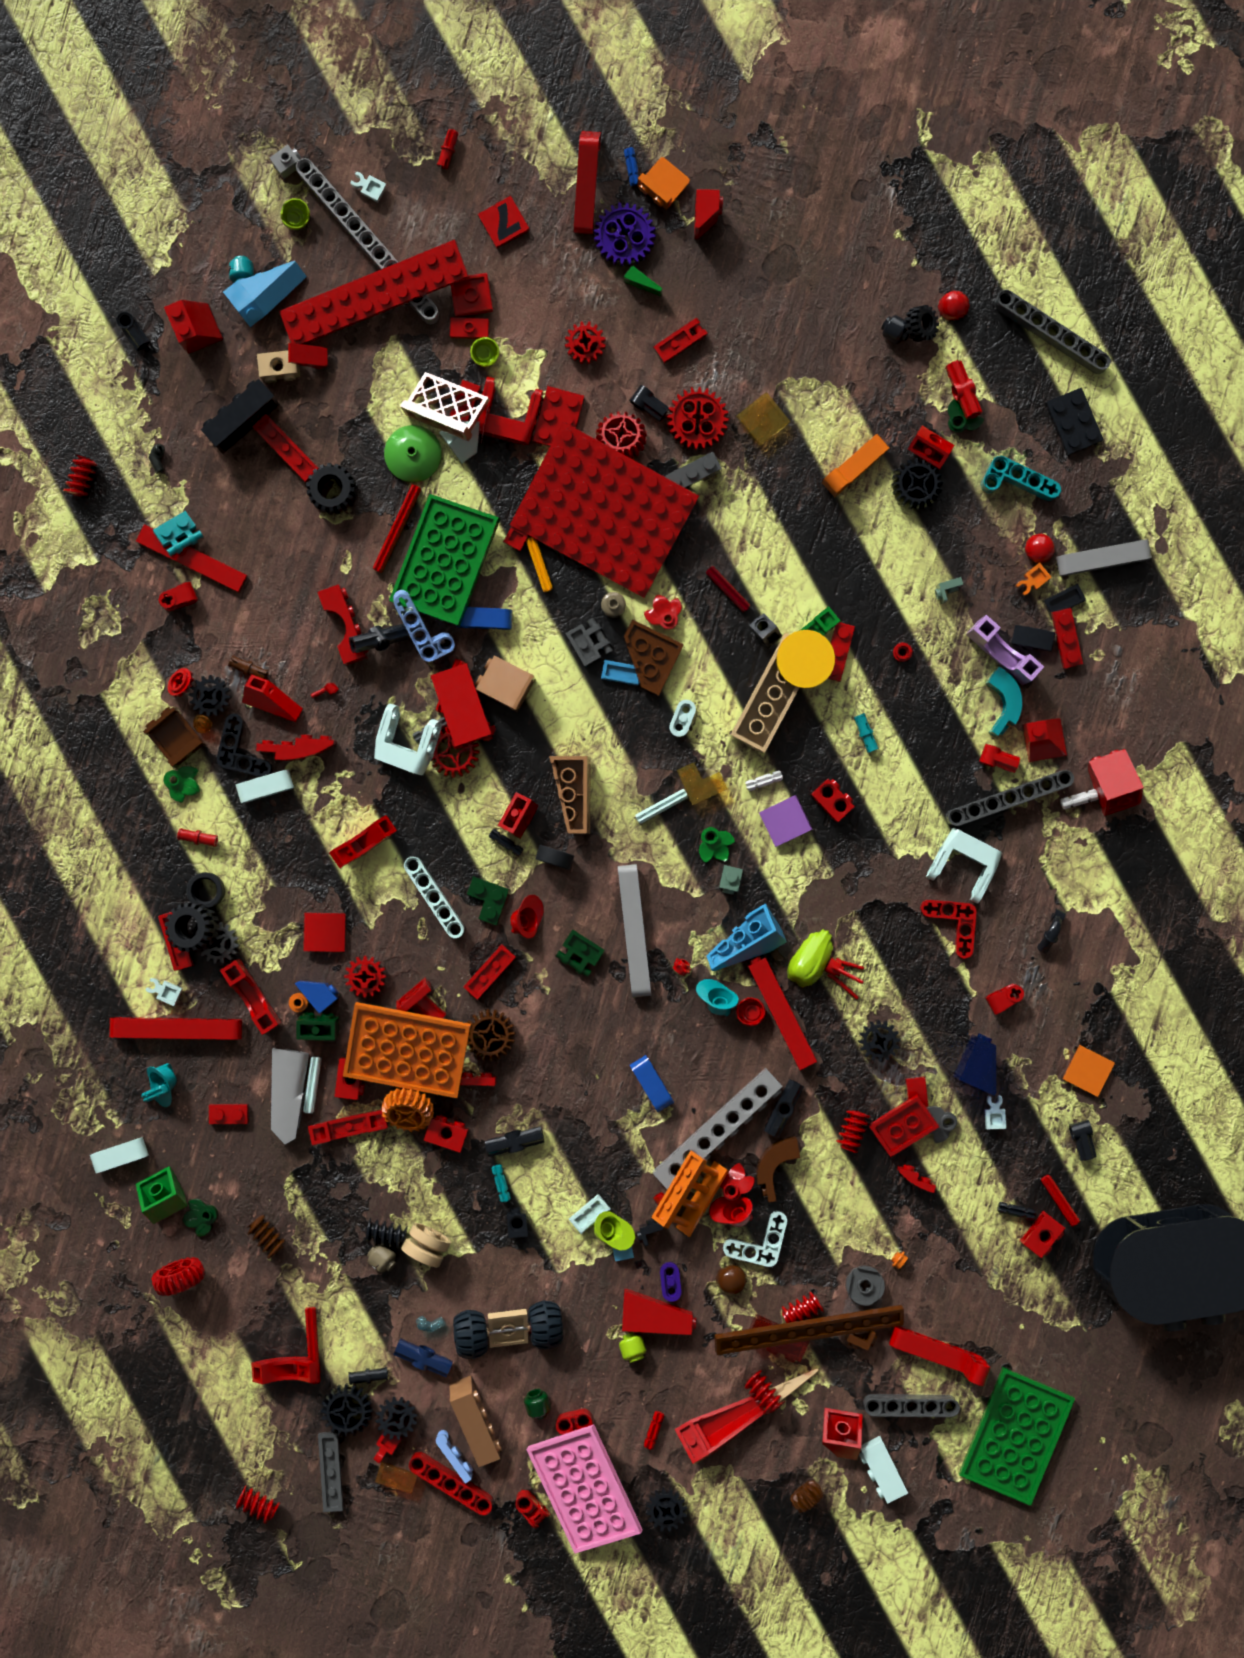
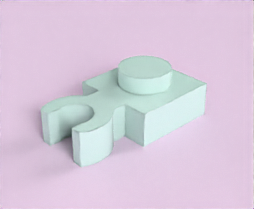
M356 172L355 175L360 178V181L358 183L351 181L352 187L356 189L362 188V195L378 203L387 184L371 175L366 180L360 172Z
M151 978L150 981L155 983V988L147 987L145 990L149 993L157 992L158 996L156 999L175 1006L183 988L168 981H164L163 985H161L158 979Z
M1000 1095L997 1096L998 1101L996 1103H992L991 1096H987V1103L990 1105V1109H985L986 1129H1006L1005 1109H1000L1003 1101Z

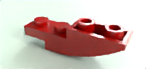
M301 735V738H295V745L289 741H281V745L274 744V741L262 740V744L257 743L256 751L275 753V760L277 761L300 760L331 749L336 745L337 741L332 740V736H320V739H312L313 735Z

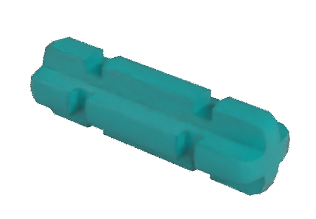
M162 1084L142 1093L141 1097L147 1103L168 1094L169 1090L167 1085Z
M502 1165L492 1166V1172L495 1175L494 1179L497 1190L500 1192V1201L507 1202L511 1197L510 1193L507 1192L508 1186L505 1175L502 1173Z

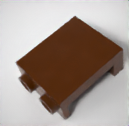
M168 707L160 713L161 717L159 719L150 721L145 726L146 729L143 732L168 759L167 762L172 767L177 768L205 745V742L177 708L172 707L170 709Z

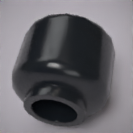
M898 315L888 316L881 327V330H883L882 335L894 344H898L901 341L905 342L910 335L906 333L908 327L905 328V324L907 322Z

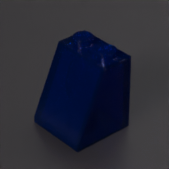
M980 1033L977 1036L972 1034L953 1076L995 1096L996 1045L991 1043L993 1040Z

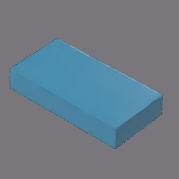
M604 660L601 679L639 686V680L633 665Z

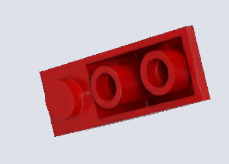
M251 674L244 686L242 703L294 722L297 721L303 711L301 706L269 680Z

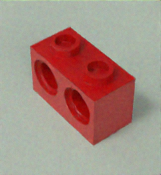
M826 779L810 796L837 823L855 807L852 804L854 801L847 793L843 795L839 790L841 788L834 779L831 781ZM824 787H829L832 790V795L829 798L824 797L822 794ZM837 801H842L845 804L844 811L839 812L836 810L835 804Z

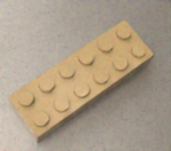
M784 633L730 734V737L762 754L766 752L799 687L786 682L777 668V652L783 640L789 636L787 633Z

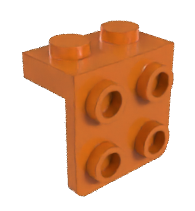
M661 157L646 175L642 173L638 177V188L644 194L652 197L658 206L664 207L667 210L687 187L690 179L667 159Z

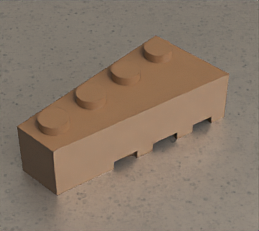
M549 756L567 832L569 834H590L591 757Z
M468 1376L450 1383V1403L478 1467L499 1460L502 1446L499 1439H495L494 1427L488 1421L487 1411L482 1405L479 1392L476 1390L472 1377Z

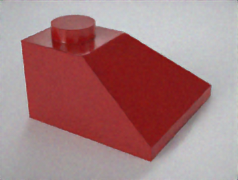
M1060 718L1022 725L1029 762L1067 756Z
M824 1408L822 1444L837 1457L857 1460L862 1443L863 1414Z

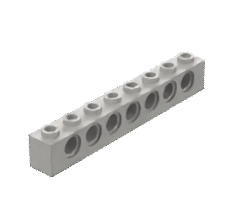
M767 1068L763 1069L653 1170L654 1176L668 1190L676 1176L670 1169L673 1165L681 1167L687 1152L691 1150L705 1160H708L710 1152L714 1149L716 1151L725 1144L724 1140L728 1136L730 1138L739 1131L738 1127L742 1123L746 1125L753 1118L752 1114L756 1110L760 1112L767 1105L766 1101L771 1097L773 1099L781 1093L780 1088L783 1086ZM763 1086L766 1088L764 1096L756 1095L758 1087ZM744 1100H751V1108H742ZM732 1112L738 1114V1119L735 1122H730L727 1119L728 1115ZM718 1125L724 1128V1132L721 1135L713 1133V1129ZM701 1139H708L710 1141L707 1148L699 1146Z

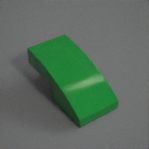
M828 606L801 630H812L824 636L841 620Z

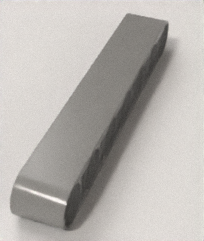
M637 864L618 866L632 998L651 996Z

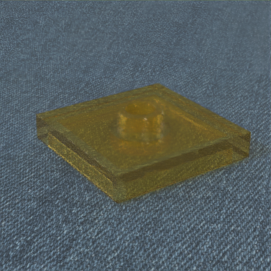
M767 392L737 415L738 420L760 447L790 423V420Z

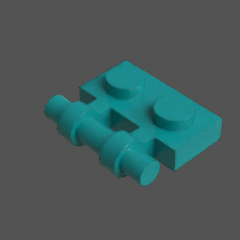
M186 511L153 529L154 535L163 548L171 544L172 547L166 550L170 557L176 553L180 554L184 548L191 544L195 545L199 539L203 538L200 531L194 534L191 532L196 529V525ZM183 536L187 537L179 543L176 541Z

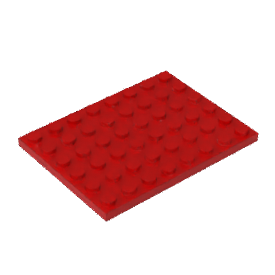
M562 422L510 525L645 598L699 495L575 427Z

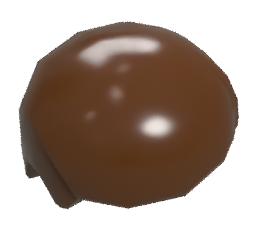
M728 1265L719 1269L715 1278L717 1287L721 1292L730 1295L740 1293L747 1283L746 1273L742 1268L735 1265Z

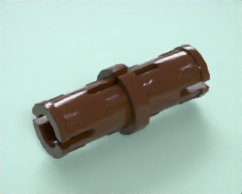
M234 655L231 657L232 661H229L228 664L229 667L242 671L246 676L252 674L266 679L264 675L267 676L269 670L254 665L251 661H244Z

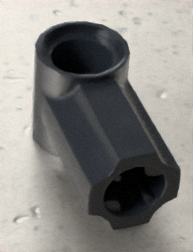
M129 312L119 313L116 322L135 350L139 351L148 346L150 340L136 319ZM131 318L130 325L123 326V320Z
M643 385L638 387L629 400L636 408L646 411L659 422L668 412L669 407L657 399Z
M1089 1120L1069 1124L1070 1134L1073 1141H1075L1079 1160H1091L1097 1157L1092 1140L1093 1131Z

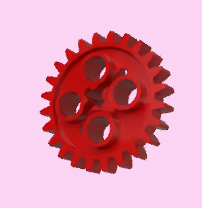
M691 387L689 394L686 390H683L684 396L682 397L677 394L678 402L672 400L674 407L668 408V411L672 413L667 415V419L672 420L667 423L668 427H673L670 430V434L676 433L674 440L680 438V445L686 442L687 449L691 445H694L695 450H697L698 445H701L703 450H705V444L712 447V441L719 442L717 436H724L721 430H727V426L723 424L729 422V419L724 417L728 415V411L723 410L726 407V403L720 404L721 397L714 398L716 392L709 395L708 388L705 392H702L701 387H699L698 392H695L693 387ZM697 402H700L699 434L695 435ZM692 405L694 410L688 413L684 410V406ZM711 406L713 412L707 414L703 411V408ZM684 424H691L693 429L689 432L683 430L682 426ZM709 425L712 431L705 433L702 430V426Z

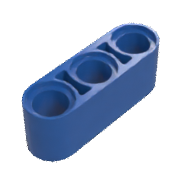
M467 607L460 628L511 630L513 610Z
M647 1055L630 1064L632 1071L657 1112L674 1103Z

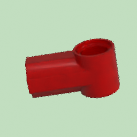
M985 744L979 763L1015 773L1020 763V757L1001 751L996 746Z

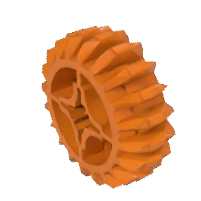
M403 1087L402 1090L396 1088L395 1091H390L389 1094H386L381 1107L382 1116L385 1117L386 1122H390V1126H396L397 1129L401 1128L404 1131L409 1130L410 1132L425 1129L430 1124L434 1115L433 1103L430 1102V1098H426V1094H420L419 1090L416 1092L412 1091V1088L406 1090Z

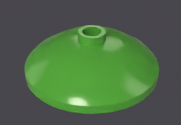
M408 425L399 428L389 437L385 445L384 457L387 467L395 477L405 482L416 483L430 478L437 471L441 462L442 451L438 439L430 430L418 425ZM414 448L415 453L409 454V449Z

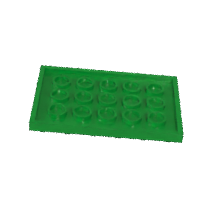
M429 494L389 601L394 603V594L399 590H404L410 595L418 612L460 627L500 518ZM400 597L399 602L407 608L405 599Z
M1002 1367L958 1473L959 1476L1031 1506L1075 1398Z

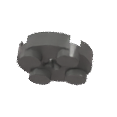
M863 1265L851 1270L846 1278L845 1288L848 1296L857 1304L871 1305L882 1297L885 1283L881 1274L875 1268ZM867 1280L870 1287L863 1291L860 1283Z

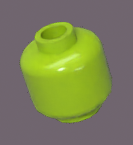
M633 1332L624 1335V1340L619 1343L623 1359L629 1360V1363L643 1359V1355L647 1350L642 1336H635Z

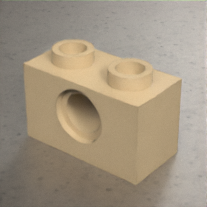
M288 351L257 354L259 377L265 383H275L278 379L293 381L296 377H300L299 365L288 363ZM277 364H283L281 371L274 370Z

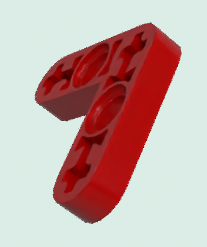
M923 901L920 905V912L924 916L957 919L955 953L960 958H969L973 954L977 913L975 906L970 903ZM928 903H931L932 907H938L937 903H940V915H936L938 911H930V914H927L924 906H928ZM947 904L953 907V913L949 916L943 913V907ZM956 905H960L958 909H966V906H969L972 914H968V917H966L964 913H958L959 917H956ZM964 925L969 926L971 929L968 936H963L960 932L961 927ZM960 938L970 939V943L966 942L965 947L969 948L965 955H962V952L959 951V948L963 947V941L959 942Z

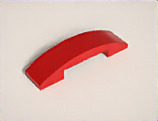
M381 1110L355 1114L308 1126L312 1145L388 1128Z

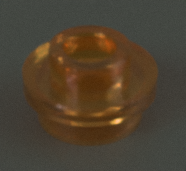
M197 715L193 720V727L199 733H206L212 728V722L204 715Z

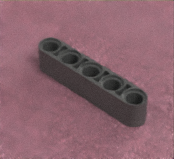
M870 1394L863 1399L865 1411L870 1416L954 1417L960 1410L958 1402L952 1395ZM870 1402H877L876 1408H868ZM890 1402L897 1403L894 1409H888L887 1405ZM909 1402L916 1403L913 1409L906 1408ZM934 1402V1408L926 1409L927 1403ZM948 1402L954 1403L952 1409H945Z

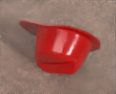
M528 895L522 901L520 908L512 913L510 919L512 933L521 934L527 939L535 936L544 913L543 903L538 896Z
M720 1197L711 1204L709 1215L715 1222L730 1224L733 1227L739 1228L753 1220L751 1214L753 1205L751 1200L746 1197H740L736 1201H728L725 1197Z

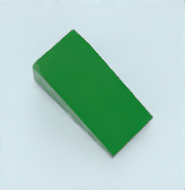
M634 266L623 277V281L629 285L658 296L662 295V288Z

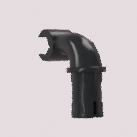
M1056 908L1055 913H1052L1050 918L1052 924L1048 931H1045L1043 934L1044 938L1037 946L1040 952L1044 949L1043 953H1048L1052 945L1057 943L1066 912Z

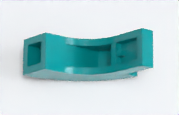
M1001 667L996 668L986 682L987 686L1000 695L1003 703L1002 713L989 731L994 737L1005 733L1009 727L1006 725L1007 723L1012 726L1015 725L1022 711L1020 688L1015 679Z

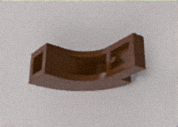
M796 1136L778 1140L770 1145L760 1157L756 1170V1181L758 1185L765 1184V1186H762L763 1198L767 1197L768 1202L776 1201L773 1185V1174L776 1167L786 1160L800 1158Z

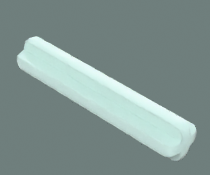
M682 789L636 814L635 817L638 823L641 824L687 799L688 794Z
M316 1056L310 1059L303 1112L309 1114L313 1113L315 1108L322 1060Z

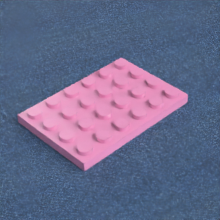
M595 1425L528 1446L526 1450L575 1554L641 1534L643 1529Z

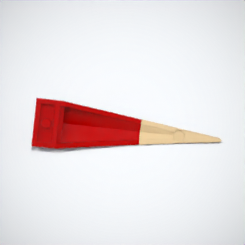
M814 1369L772 1387L770 1390L776 1388L774 1396L781 1395L780 1403L817 1374L819 1369ZM756 1395L693 1418L674 1429L694 1465L716 1453L764 1415L765 1408L760 1409L759 1407L761 1401H754Z

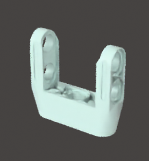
M388 704L377 733L374 758L406 771L423 775L433 758L442 724L440 721L431 719L424 728L418 750H411L392 742L400 718V711L398 706Z
M952 828L941 845L926 877L932 881L935 880L941 873L952 850L984 866L972 890L970 899L978 904L996 872L1002 852L956 828Z

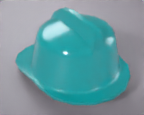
M704 979L696 986L698 996L707 1003L709 1011L713 1014L729 1016L732 1008L738 1004L739 998L737 994L716 980Z
M166 1063L157 1068L148 1067L147 1075L151 1089L165 1084L169 1090L168 1094L155 1100L163 1107L170 1106L172 1102L171 1090L177 1083V1078L171 1064Z

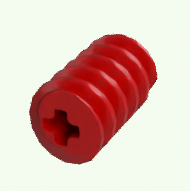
M75 454L79 459H74L72 463L77 467H70L74 474H68V478L72 481L65 483L70 489H63V491L82 498V496H88L84 488L91 487L86 481H93L89 474H95L91 466H97L98 464L91 459Z
M856 1110L846 1111L851 1117L844 1118L848 1125H841L845 1132H839V1135L843 1139L836 1140L840 1147L858 1153L854 1147H860L861 1144L857 1140L863 1139L859 1132H866L862 1125H868V1121L864 1118H871V1116Z
M809 1292V1299L803 1295L802 1303L795 1299L796 1306L788 1303V1310L782 1306V1315L786 1323L805 1320V1316L808 1319H812L811 1313L819 1316L818 1309L825 1313L816 1295Z
M760 1370L749 1378L745 1384V1389L752 1388L749 1394L751 1396L756 1395L754 1401H761L759 1407L760 1409L765 1408L763 1413L767 1415L779 1409L785 1401L779 1403L781 1395L774 1396L776 1388L769 1389L772 1383H764L767 1376L760 1377L762 1372Z
M245 1486L237 1501L236 1509L238 1510L243 1506V1513L250 1509L249 1516L252 1517L257 1513L256 1519L260 1520L264 1517L263 1523L266 1524L269 1520H272L280 1502L273 1506L274 1499L266 1502V1495L260 1499L259 1491L252 1495L253 1488L246 1492Z

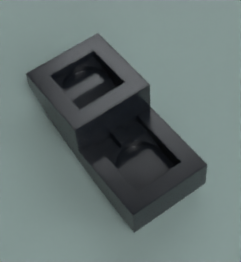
M1015 625L1012 644L1052 652L1055 632Z

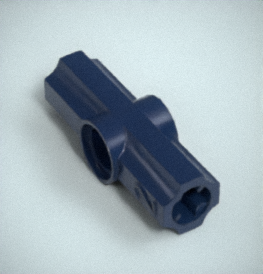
M401 1338L393 1354L411 1362L418 1369L430 1370L444 1377H447L453 1363L452 1360L436 1354L433 1349L427 1346H418Z

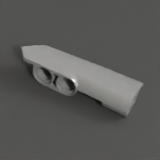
M273 1048L271 1130L284 1144H287L296 1138L297 1129L300 1126L304 1103L303 1089L309 1053Z

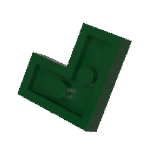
M473 876L467 895L484 900L478 919L497 925L509 889Z

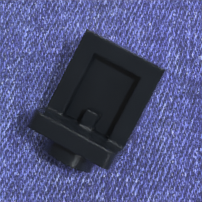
M652 1218L646 1220L645 1224L639 1225L640 1231H637L640 1243L644 1242L645 1247L649 1246L646 1235L663 1230L664 1227Z

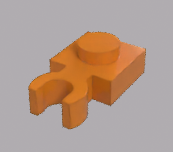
M1039 562L1024 574L1027 580L1018 582L1015 587L1018 588L1020 585H1024L1026 587V590L1022 593L1024 596L1030 592L1031 586L1036 590L1048 581L1051 576Z

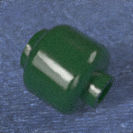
M541 1389L529 1391L524 1398L527 1414L531 1418L543 1419L551 1410L549 1397Z

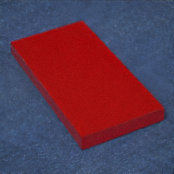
M467 663L430 675L455 748L492 736Z

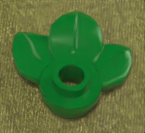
M182 766L177 771L171 770L164 775V784L169 788V793L173 800L183 803L185 795L200 793V787L193 779L197 775L198 769L192 766ZM172 776L177 778V782L174 784L170 782V777Z
M714 827L705 828L701 834L700 857L704 862H708L712 856L719 860L727 861L729 856L727 845L735 842L733 836L727 831H718ZM708 833L714 834L713 840L707 839Z

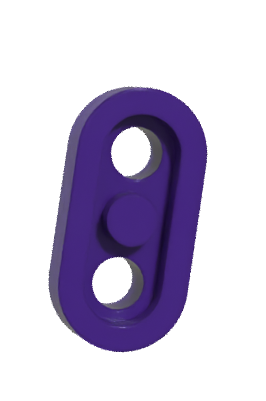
M666 1262L660 1268L662 1295L667 1301L674 1302L681 1296L679 1268L673 1262ZM668 1268H671L673 1270V1273L667 1274L666 1270ZM671 1287L675 1289V1292L672 1294L668 1292V1289Z

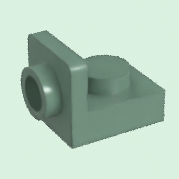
M962 578L942 582L936 586L935 595L937 600L941 601V604L948 601L945 591L948 594L959 591V587L963 585Z
M724 865L719 888H723L722 892L734 894V891L739 892L743 869Z

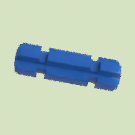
M630 147L624 149L628 176H630V185L637 186L639 172L634 148Z

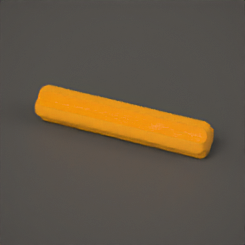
M530 537L526 539V543L543 592L551 591L553 587L537 540Z

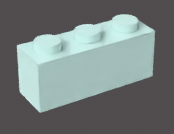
M878 1436L862 1444V1452L859 1453L863 1464L868 1463L870 1470L867 1472L872 1482L876 1480L879 1486L876 1490L880 1498H885L888 1504L908 1494L881 1437Z

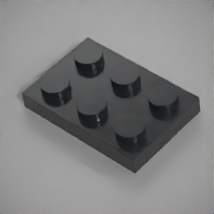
M1082 387L1045 403L1067 456L1104 440Z

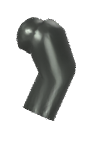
M162 444L153 446L149 454V460L156 474L164 471L161 459L164 455L165 447Z

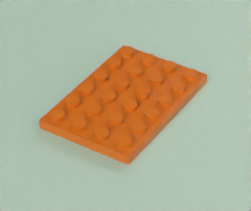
M356 1002L343 1077L404 1087L406 1089L412 1088V1090L458 1098L471 1024Z

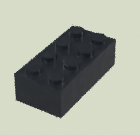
M260 379L251 381L242 394H236L228 406L221 407L217 412L218 415L213 419L210 418L205 421L203 428L200 429L222 454L227 452L253 429L252 426L265 414L269 415L280 405L275 396Z

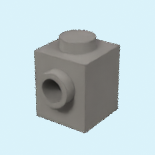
M286 145L270 157L273 166L283 179L296 171V164L301 159L295 148L292 150L289 145Z

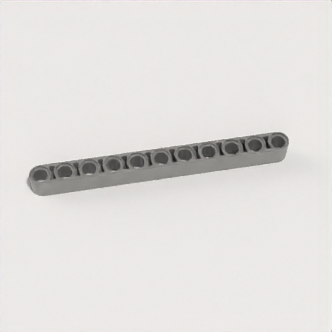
M300 159L296 164V170L300 178L379 270L398 263L309 159ZM310 167L309 172L302 173L303 168ZM317 181L323 182L320 187H314ZM335 196L332 202L326 201L327 197ZM341 210L348 211L345 216H339ZM354 224H359L360 228L358 230H351ZM370 238L373 240L369 245L363 244L365 239ZM378 253L385 254L383 259H376ZM427 295L422 296L423 298L419 303L408 302L427 324H435L439 320L438 309ZM428 310L435 311L432 317L425 316Z

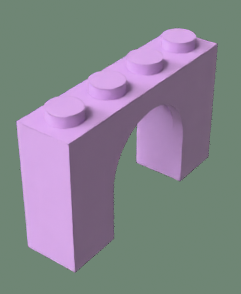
M987 615L979 619L966 635L1021 685L1031 682L1044 666L1031 654L1023 656L1012 649L997 633L1001 627Z

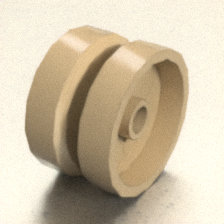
M413 1223L409 1231L412 1238L405 1239L401 1249L407 1255L423 1264L436 1268L439 1267L443 1260V1255L440 1252L448 1250L451 1240L431 1227L420 1223Z

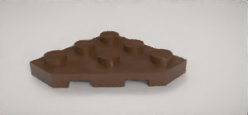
M632 619L624 635L626 646L641 688L659 697L684 644Z

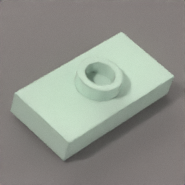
M597 1194L573 1214L569 1220L582 1234L595 1223L600 1213L609 1211L611 1208Z

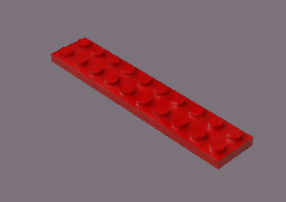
M454 239L279 312L290 342L304 345L467 279L469 275L457 242Z

